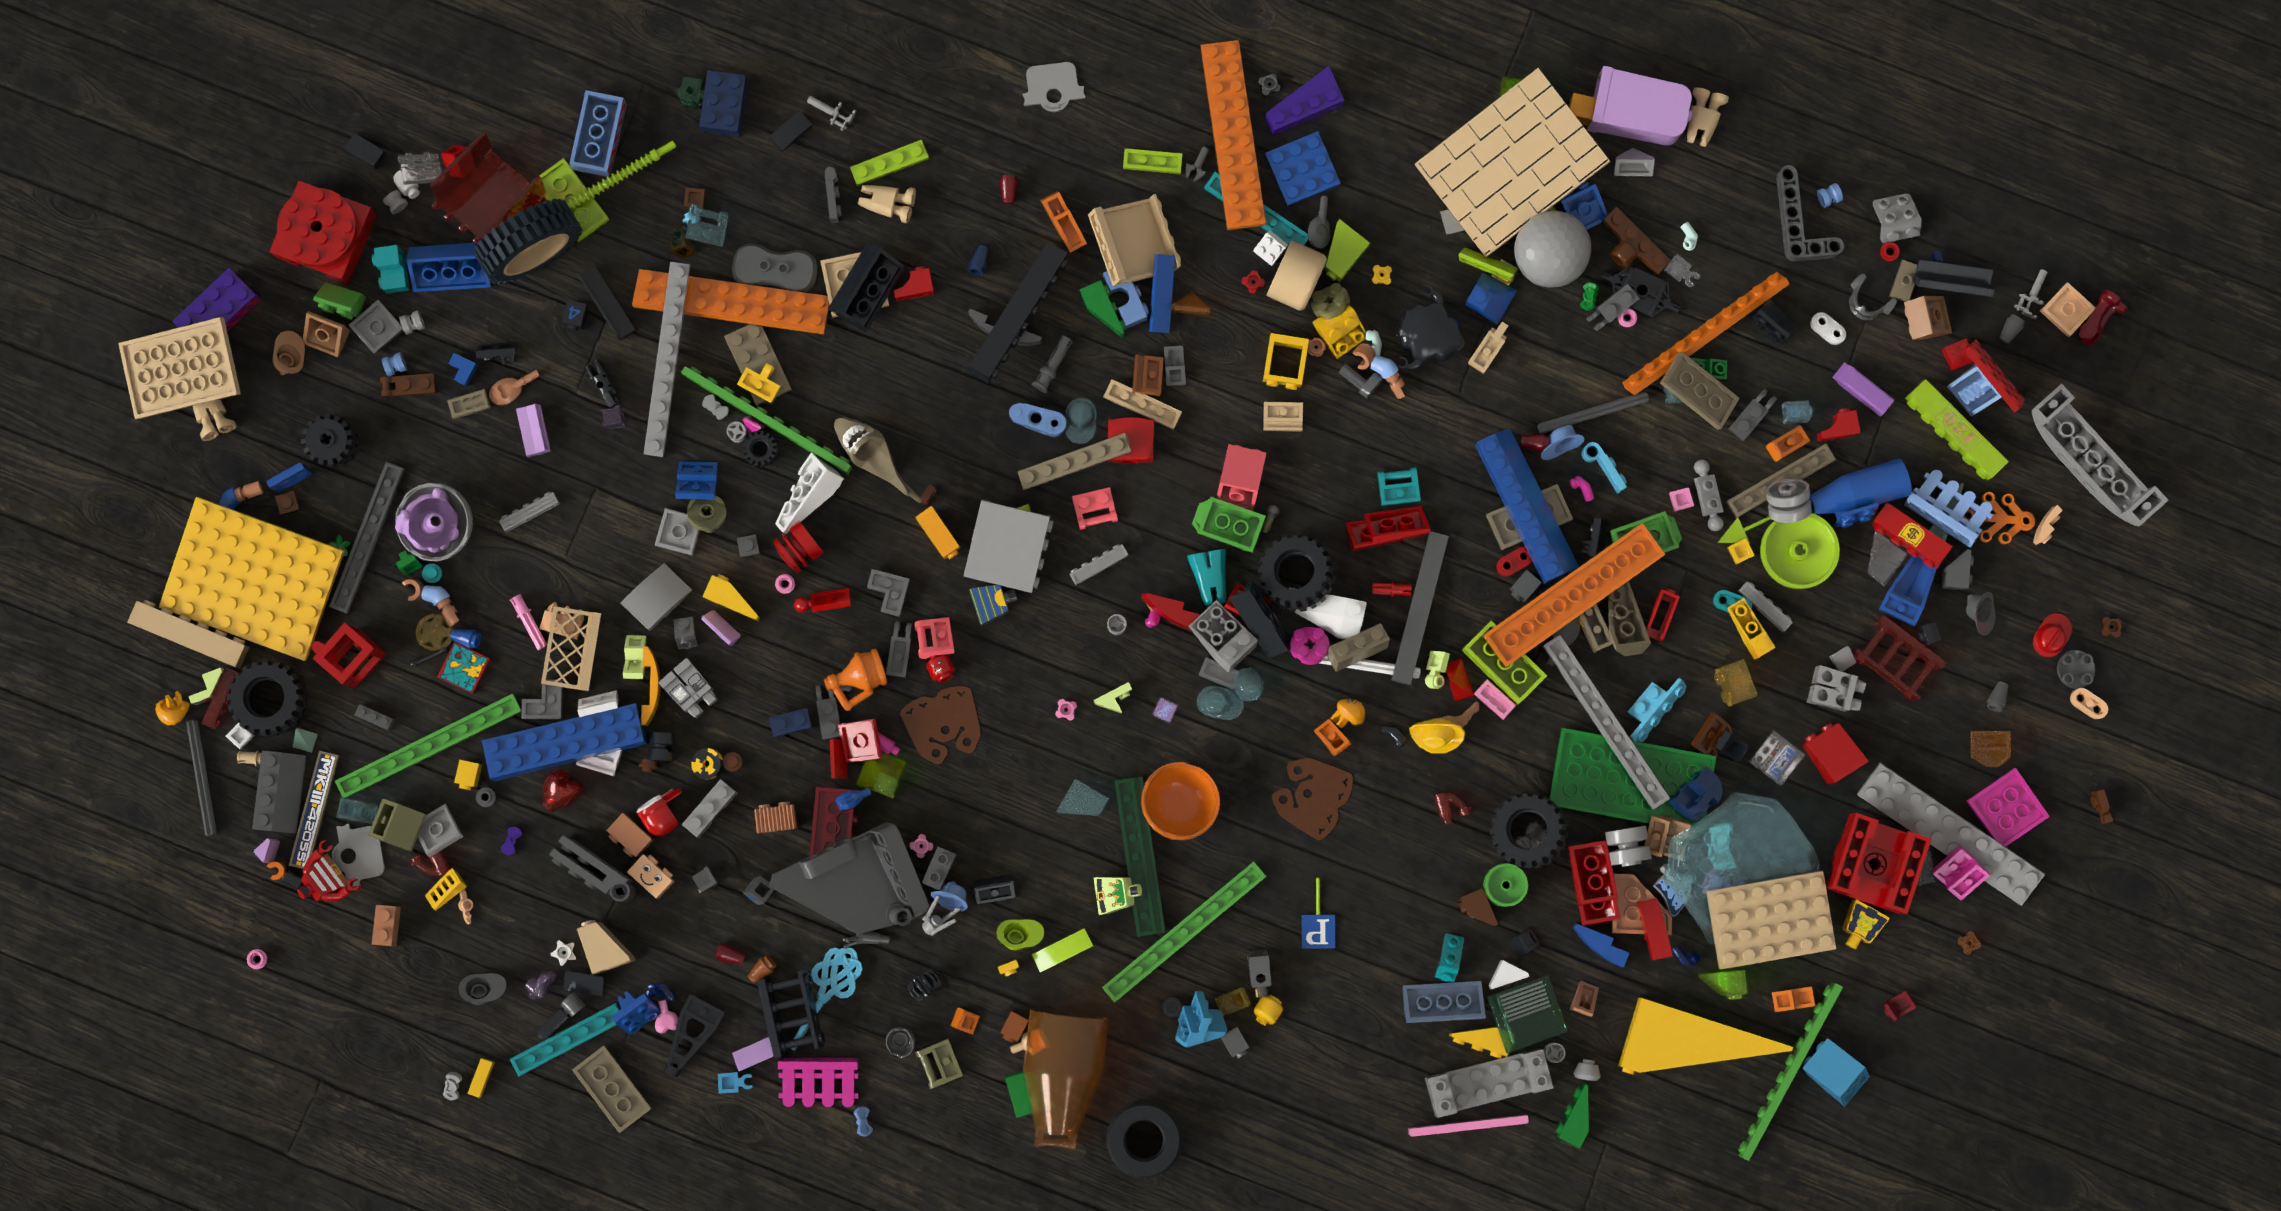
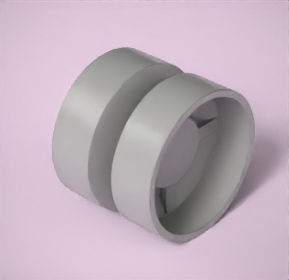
M1646 826L1605 832L1607 845L1619 847L1618 850L1609 853L1611 866L1622 864V867L1642 864V860L1652 859L1650 846H1638V842L1648 839Z

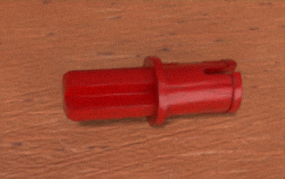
M1391 581V583H1373L1372 585L1373 594L1390 595L1391 597L1394 595L1411 596V584H1397Z

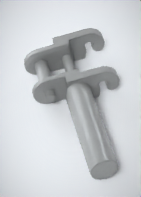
M809 96L807 103L833 115V119H830V125L836 124L840 126L841 131L847 129V123L850 125L857 112L853 110L852 114L846 118L839 114L842 106L841 102L834 109L812 96ZM837 117L844 119V123L837 121Z
M2040 270L2029 297L2025 293L2020 294L2019 297L2021 299L2018 305L2014 306L2017 311L2021 310V314L2029 318H2037L2036 315H2032L2029 312L2031 302L2033 301L2040 305L2044 303L2042 300L2039 301L2037 295L2048 273L2047 271ZM2024 300L2029 301L2026 308L2022 307Z

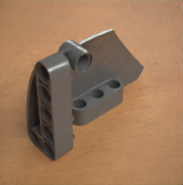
M888 822L853 839L842 840L772 874L769 885L774 890L857 934L893 925L905 926L912 919L927 913L930 908L900 832L895 824ZM902 911L903 917L898 921L897 915Z

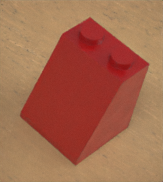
M1830 722L1821 728L1823 732L1818 735L1815 733L1805 738L1806 742L1802 744L1827 784L1836 783L1869 762L1839 723L1833 725Z

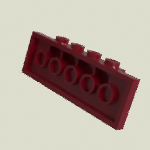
M816 787L810 856L842 840L856 837V834H853V826H857L858 814H854V808L841 811L836 804V798L849 790Z

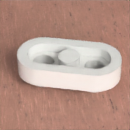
M1820 312L1811 318V328L1830 344L1838 345L1845 340V329L1826 313ZM1819 319L1824 320V325L1819 324ZM1834 331H1838L1840 336L1835 337Z

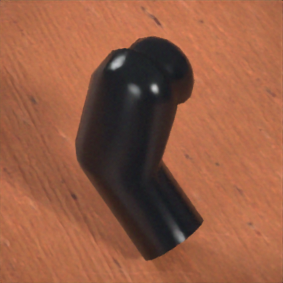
M1381 725L1380 734L1392 736L1396 747L1404 746L1406 736L1399 727Z

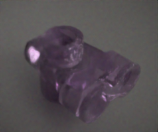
M548 970L547 972L543 971L538 978L533 976L524 987L529 992L527 996L532 1000L543 999L549 991L546 988L554 981L557 975Z

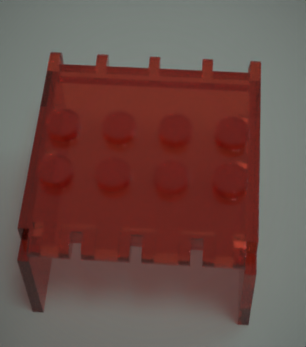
M485 131L430 184L436 199L431 208L437 210L439 207H442L448 213L444 216V219L449 221L454 217L462 225L458 230L463 233L468 229L475 234L476 237L473 239L475 244L484 239L486 234L491 233L490 230L499 227L498 224L502 221L506 222L510 216L514 217L517 215V212L525 211L529 206L534 207L537 203H542L541 198L546 194L539 175L530 182L522 174L517 173V170L506 161L502 162L503 159L491 151L492 147Z

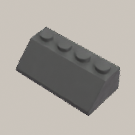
M262 751L252 829L297 834L307 756Z

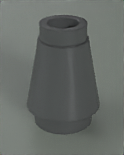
M2011 314L2010 318L2007 317L1999 339L2009 344L2024 328L2025 321Z
M1997 682V685L1986 701L1988 703L1987 708L1995 712H2002L2006 708L2008 684Z

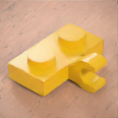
M768 363L765 364L761 374L746 367L737 383L740 387L771 404L781 388L780 385L768 379L775 369Z

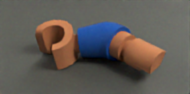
M257 481L246 484L243 488L231 487L222 494L218 504L234 510L237 505L246 500V497L250 499L263 494L262 486Z

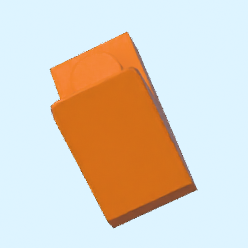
M1330 719L1314 730L1334 756L1351 745L1350 741Z

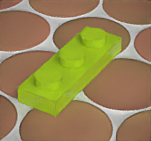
M1125 149L1123 169L1181 174L1182 153Z

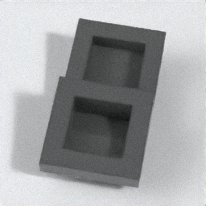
M1183 345L1164 346L1166 386L1186 385Z

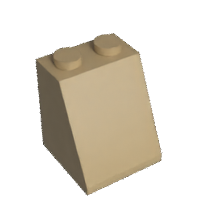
M589 920L581 923L582 927L577 929L592 974H599L635 961V957L602 922Z

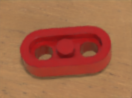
M1520 547L1502 557L1496 564V570L1501 576L1508 577L1528 566L1532 560L1526 548ZM1521 553L1526 554V560L1520 558ZM1508 563L1510 569H1504L1503 564Z

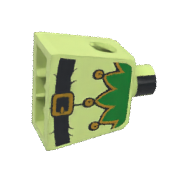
M1130 877L1094 878L1099 915L1110 914L1133 906L1134 897L1142 895L1141 885H1132Z

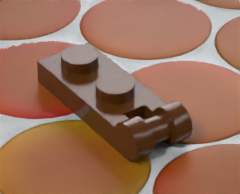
M434 373L380 377L382 398L436 394ZM390 384H395L396 390H390Z

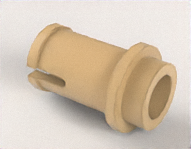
M259 750L256 752L239 751L237 754L238 764L246 763L259 766L262 753Z

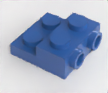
M1585 181L1578 186V189L1572 191L1558 202L1561 211L1575 216L1585 226L1586 230L1602 223V220L1608 215L1598 188L1592 182L1588 183V181Z

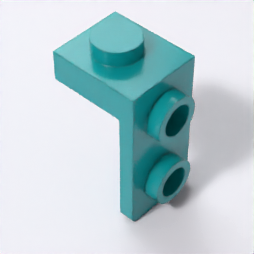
M1445 934L1435 978L1443 981H1455L1460 967L1464 943L1463 937Z

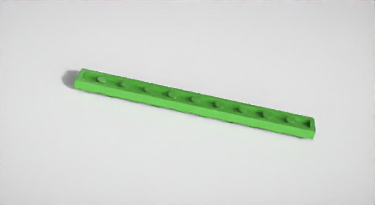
M685 366L681 373L684 377L849 475L852 467L849 465L850 461L843 456L837 458L832 455L834 451L828 447L823 446L821 448L817 446V441L809 436L806 438L799 435L800 431L793 426L787 428L783 425L784 421L774 416L772 419L766 415L767 411L759 406L757 408L752 407L748 399L742 396L740 399L733 395L734 391L726 386L722 389L717 386L718 382L709 376L707 379L700 375L702 372L694 367L689 369Z
M511 694L336 780V785L343 799H346L521 713L522 709L515 695Z
M1252 862L1102 987L1115 1003L1262 881L1266 875L1255 862Z
M1837 983L1827 985L1823 992L1825 997L1822 1002H1818L1815 1006L1813 1019H1809L1804 1027L1806 1032L1803 1037L1800 1036L1795 1043L1796 1050L1794 1054H1790L1785 1062L1787 1065L1784 1072L1781 1071L1779 1073L1775 1089H1771L1767 1095V1104L1765 1107L1762 1106L1760 1108L1756 1124L1753 1123L1748 1130V1139L1741 1143L1738 1149L1740 1152L1738 1156L1744 1160H1750L1843 987Z

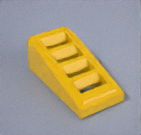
M452 868L429 890L425 897L436 911L467 886L459 873ZM434 895H436L438 898L436 902L433 898Z

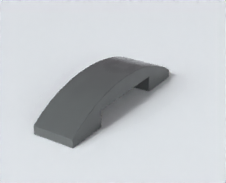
M969 309L968 313L973 322L989 334L994 326L987 324L988 316ZM1025 331L1019 337L1020 340L1017 345H1040L1042 337Z

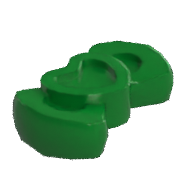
M1588 282L1583 286L1585 290L1583 294L1584 300L1580 303V307L1586 311L1593 310L1596 307V296L1599 290V286L1596 283Z

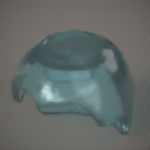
M1251 667L1237 671L1233 678L1235 682L1234 690L1237 696L1246 702L1257 700L1264 690V682L1258 671Z

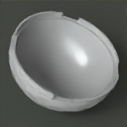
M1562 211L1541 212L1531 217L1518 232L1514 246L1515 260L1522 274L1532 283L1548 288L1562 287L1579 278L1586 269L1591 256L1590 236L1585 226L1569 213Z
M426 483L413 488L404 496L396 512L397 519L401 511L405 510L412 501L424 494H432L434 488H440L449 495V503L458 515L457 529L459 536L450 542L448 548L436 553L429 550H420L408 540L406 535L397 532L401 543L408 551L427 561H441L458 554L467 544L473 528L472 512L465 498L454 488L441 483Z

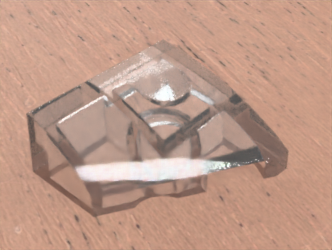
M1875 532L1868 574L1885 586L1908 555L1892 544L1890 540Z

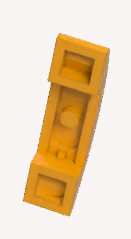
M643 646V666L651 668L650 705H642L641 725L648 726L658 707L661 690L658 682L661 679L659 667L652 650L648 646Z

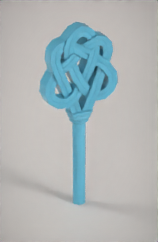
M854 948L829 949L825 954L824 960L813 967L812 979L820 986L816 997L817 1001L815 1002L817 1014L823 1004L827 1003L833 995L839 998H848L854 993L856 989L855 980L861 975L863 970L862 963L858 960V955ZM845 954H850L851 958H847ZM839 965H843L844 969L838 973ZM829 966H832L830 978H828ZM820 969H822L821 979L818 976ZM847 975L848 978L838 984L837 981L841 980ZM831 984V989L826 993L827 986ZM849 985V988L846 992L840 991ZM809 1024L801 1025L793 1040L803 1038L810 1027Z

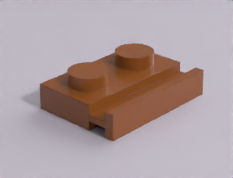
M1135 355L1132 393L1161 395L1163 357Z

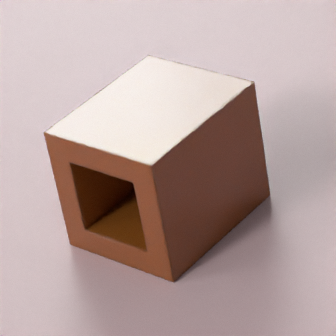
M1011 1011L1000 1032L1004 1034L1002 1038L1011 1043L1014 1040L1018 1042L1029 1020Z

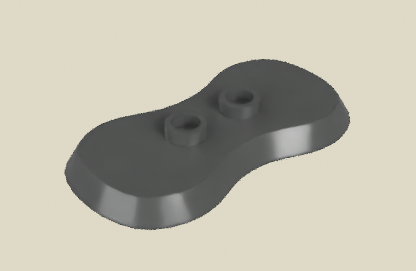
M750 243L741 246L736 251L732 263V274L736 282L740 284L754 286L772 285L783 290L806 293L812 289L816 281L817 262L810 253L803 250L779 253L759 244Z

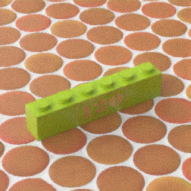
M1926 379L1905 397L1909 407L1917 410L1921 414L1922 420L1927 424H1931L1935 428L1936 434L1942 438L1944 437L1949 442L1948 445L1956 452L1958 451L1963 456L1962 459L1968 465H1972L1982 479L1989 480L1993 478L2009 462Z

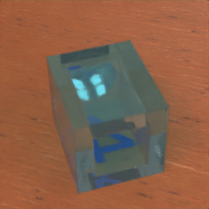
M1809 400L1783 403V424L1808 422L1813 415Z

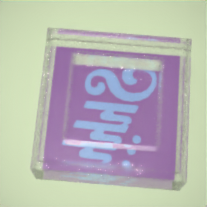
M1160 697L1152 715L1170 723L1178 705Z

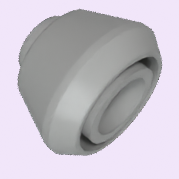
M1583 1059V1063H1578L1573 1073L1576 1078L1598 1081L1601 1077L1599 1067L1594 1065V1060Z

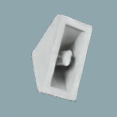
M1501 960L1489 983V988L1494 989L1527 978L1529 974Z

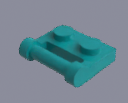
M1416 467L1404 471L1377 472L1381 506L1421 501ZM1411 477L1412 481L1411 483L1385 485V480Z

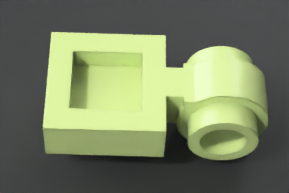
M1430 651L1426 669L1431 672L1425 678V684L1429 688L1439 689L1444 685V678L1440 675V672H1446L1449 653Z

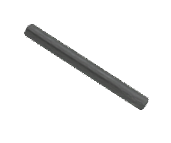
M1644 391L1637 393L1635 396L1631 395L1539 423L1537 428L1540 434H1544L1560 427L1577 424L1648 402L1649 396Z
M190 720L186 724L205 835L210 836L216 834L217 830L198 721Z

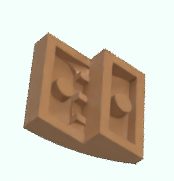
M1652 815L1647 832L1648 839L1645 840L1644 846H1650L1652 855L1658 857L1665 855L1682 861L1692 822L1667 816Z

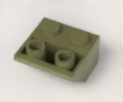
M382 799L368 836L412 852L426 814Z

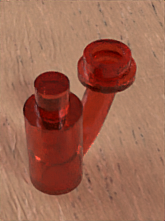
M1444 792L1433 795L1439 817L1443 818L1445 825L1452 823L1450 815H1453L1450 802L1461 809L1458 810L1460 816L1472 813V807L1468 808L1454 794Z
M442 850L430 857L433 868L423 863L425 859L421 855L410 859L411 866L415 865L431 876L440 877L450 870Z

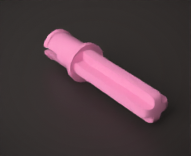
M519 594L510 599L518 614L517 618H521L538 650L545 648L547 643L530 614L532 610L528 609L522 595Z

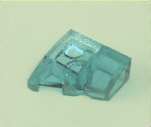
M1075 779L1056 812L1059 814L1100 816L1109 798Z

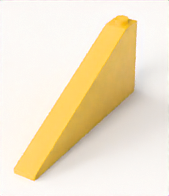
M1638 998L1618 1066L1623 1067V1072L1634 1075V1071L1641 1073L1792 1051L1793 1047L1659 1003Z

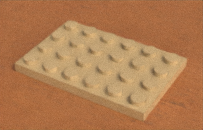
M224 317L118 343L135 419H142L241 394Z
M1823 871L1706 891L1719 969L1836 949Z

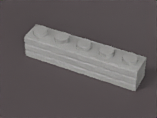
M547 492L544 494V497L534 499L533 503L523 505L522 509L512 511V514L509 516H502L499 522L503 530L507 533L560 505L555 493Z
M1117 544L1113 547V550H1107L1102 553V556L1094 557L1092 562H1085L1081 565V568L1071 570L1070 577L1075 586L1128 557L1123 544Z
M1745 582L1737 592L1741 596L1748 598L1751 604L1781 632L1786 631L1793 623L1792 619L1788 615H1784L1778 606L1775 607L1772 600L1766 599L1763 592L1756 590L1753 583Z

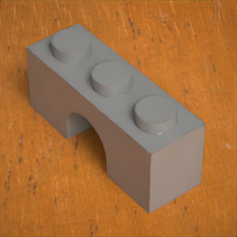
M720 779L682 825L697 838H700L710 827L716 815L723 808H726L738 793Z

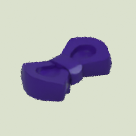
M519 827L508 828L506 842L500 847L505 855L516 854V841L523 836V832Z

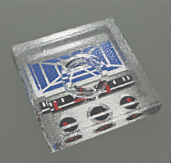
M1772 731L1749 762L1781 786L1805 754L1778 733Z

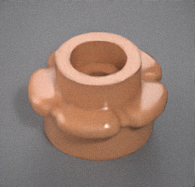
M1320 338L1309 340L1308 353L1316 357L1321 356L1326 349L1325 343Z

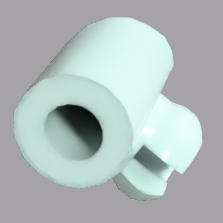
M1686 222L1681 226V229L1686 234L1683 247L1689 251L1696 247L1698 235L1690 223Z
M1368 330L1366 332V340L1372 341V347L1376 355L1380 356L1382 342L1379 333L1376 330Z

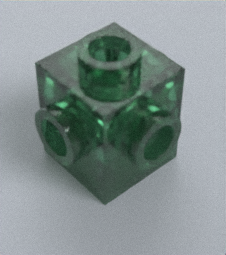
M683 77L682 87H678L677 97L680 98L681 103L685 107H701L705 90L703 80Z

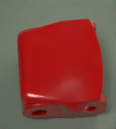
M1108 419V439L1127 433L1133 451L1111 459L1108 462H1153L1154 419Z

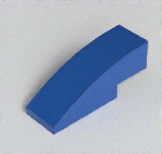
M1579 924L1573 925L1575 932L1590 949L1608 962L1624 968L1629 952L1611 946L1612 937Z

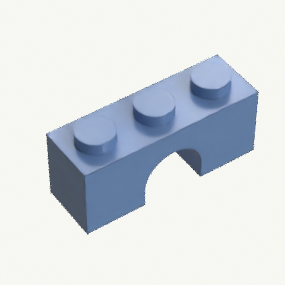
M1108 271L1104 272L1103 278L1110 294L1122 291L1129 297L1128 303L1118 308L1119 315L1126 329L1146 321V314H1149L1146 304H1142L1139 299L1142 295L1138 286H1134L1132 282L1113 286Z

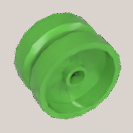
M1509 863L1499 864L1491 868L1485 875L1483 890L1487 899L1494 905L1509 907L1523 900L1527 894L1528 881L1523 870L1516 865ZM1504 881L1510 884L1509 888H1503L1502 884Z

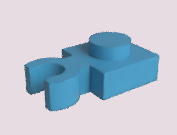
M738 1072L718 1073L719 1094L739 1092V1086H742L744 1089L753 1088V1085L745 1084V1079L751 1078L752 1074H745L739 1078Z

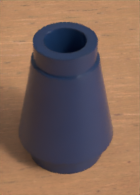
M978 246L968 264L969 272L975 275H983L986 272L988 247Z

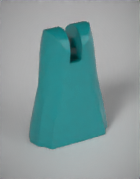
M1226 549L1188 555L1187 558L1205 607L1213 604L1211 591H1216L1215 595L1220 604L1226 603Z

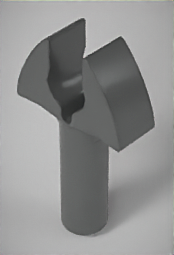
M1202 147L1194 164H1186L1187 179L1195 169H1197V175L1194 182L1199 181L1205 176L1206 172L1202 171L1201 166L1209 152L1207 147Z

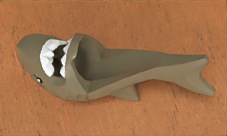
M842 417L835 420L834 428L853 464L888 481L903 494L910 496L919 503L922 501L898 474L889 446L879 430L855 419Z

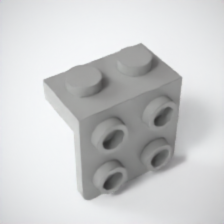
M1906 193L1873 201L1874 210L1881 223L1880 239L1882 243L1920 236L1922 219L1910 194Z

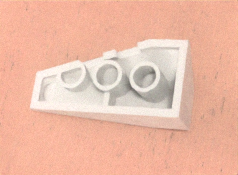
M813 453L809 455L798 472L800 478L797 485L792 486L790 490L792 491V496L789 501L784 503L775 523L784 534H787L790 531L789 528L795 523L801 522L830 498L844 480L833 467Z
M1326 594V600L1323 603L1321 601L1317 602V607L1313 609L1307 607V611L1303 612L1299 609L1295 611L1296 614L1306 618L1333 636L1345 640L1360 633L1367 602Z

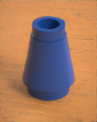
M454 628L451 631L450 639L473 649L479 647L481 633H478L477 630Z

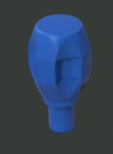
M869 788L861 791L849 790L836 798V804L841 811L849 810L858 805L863 798L871 795V791Z

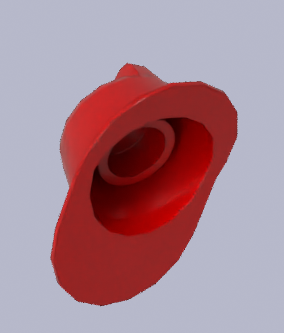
M2057 613L2047 616L2033 637L2035 651L2044 657H2053L2060 653L2072 634L2070 620L2066 616Z

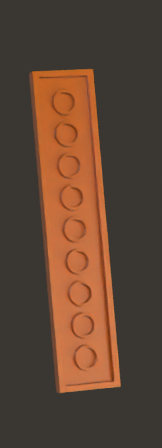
M1239 40L1201 45V54L1227 230L1265 226L1266 221Z
M639 269L632 306L663 311L669 273ZM689 276L684 315L824 334L830 305L828 296Z
M1641 523L1488 631L1483 637L1503 665L1507 667L1666 554L1645 525Z

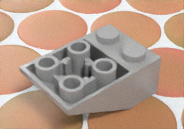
M1217 600L1189 625V628L1214 660L1228 673L1256 648L1258 642Z

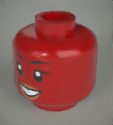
M947 654L929 657L930 660L927 662L926 667L932 680L943 683L953 677L952 674L955 668Z

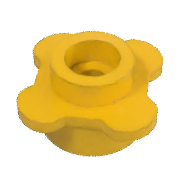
M1375 265L1373 267L1374 277L1372 282L1374 284H1390L1392 268L1390 266L1380 267Z

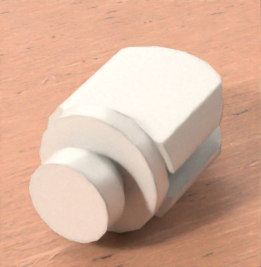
M400 170L394 175V183L402 194L409 196L410 199H414L420 194L418 183L409 171Z

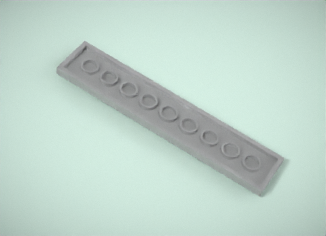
M1879 762L1857 793L1859 797L1911 832L1931 838L1930 844L1948 856L1961 845L1990 873L1985 882L2021 906L2045 876L2044 872L1881 762Z

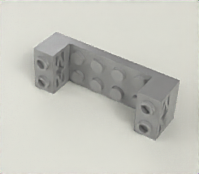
M1540 1048L1425 1077L1434 1115L1437 1118L1506 1098L1553 1089L1544 1050Z

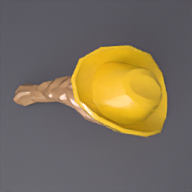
M1475 702L1460 716L1453 717L1448 715L1414 724L1409 728L1411 738L1420 748L1430 753L1444 754L1456 749L1464 741L1465 731L1463 727L1479 711V703Z

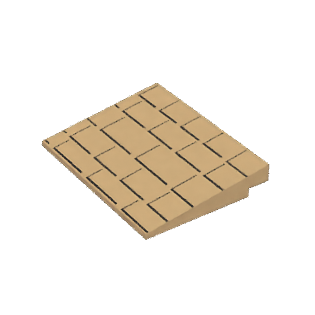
M1537 68L1416 162L1415 166L1484 256L1488 257L1518 234L1531 217L1549 210L1610 163V160L1543 73Z

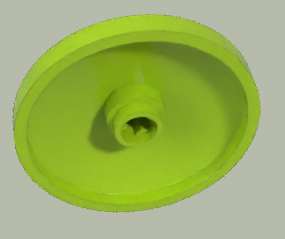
M1813 513L1807 518L1793 523L1773 521L1767 527L1761 540L1760 554L1766 571L1776 582L1788 588L1807 589L1824 582L1833 573L1839 560L1840 548L1835 531L1827 521Z

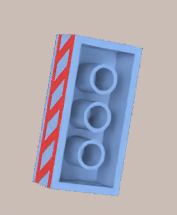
M585 91L569 163L573 170L611 177L627 105L624 98Z

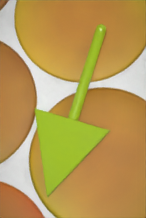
M1768 516L1743 528L1737 517L1718 543H1737L1745 538L1750 543L1745 532L1771 520V518Z

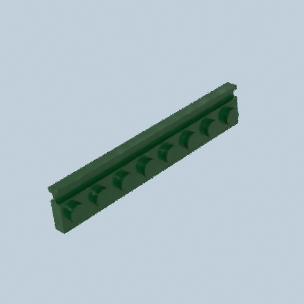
M1143 777L1115 780L1128 877L1131 878L1132 885L1140 884L1142 888V895L1134 897L1133 905L1137 937L1165 933L1150 825L1143 814L1141 806V795L1144 788Z

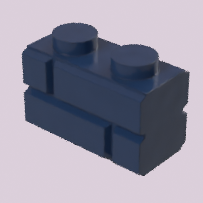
M808 708L769 717L772 734L775 738L813 729Z

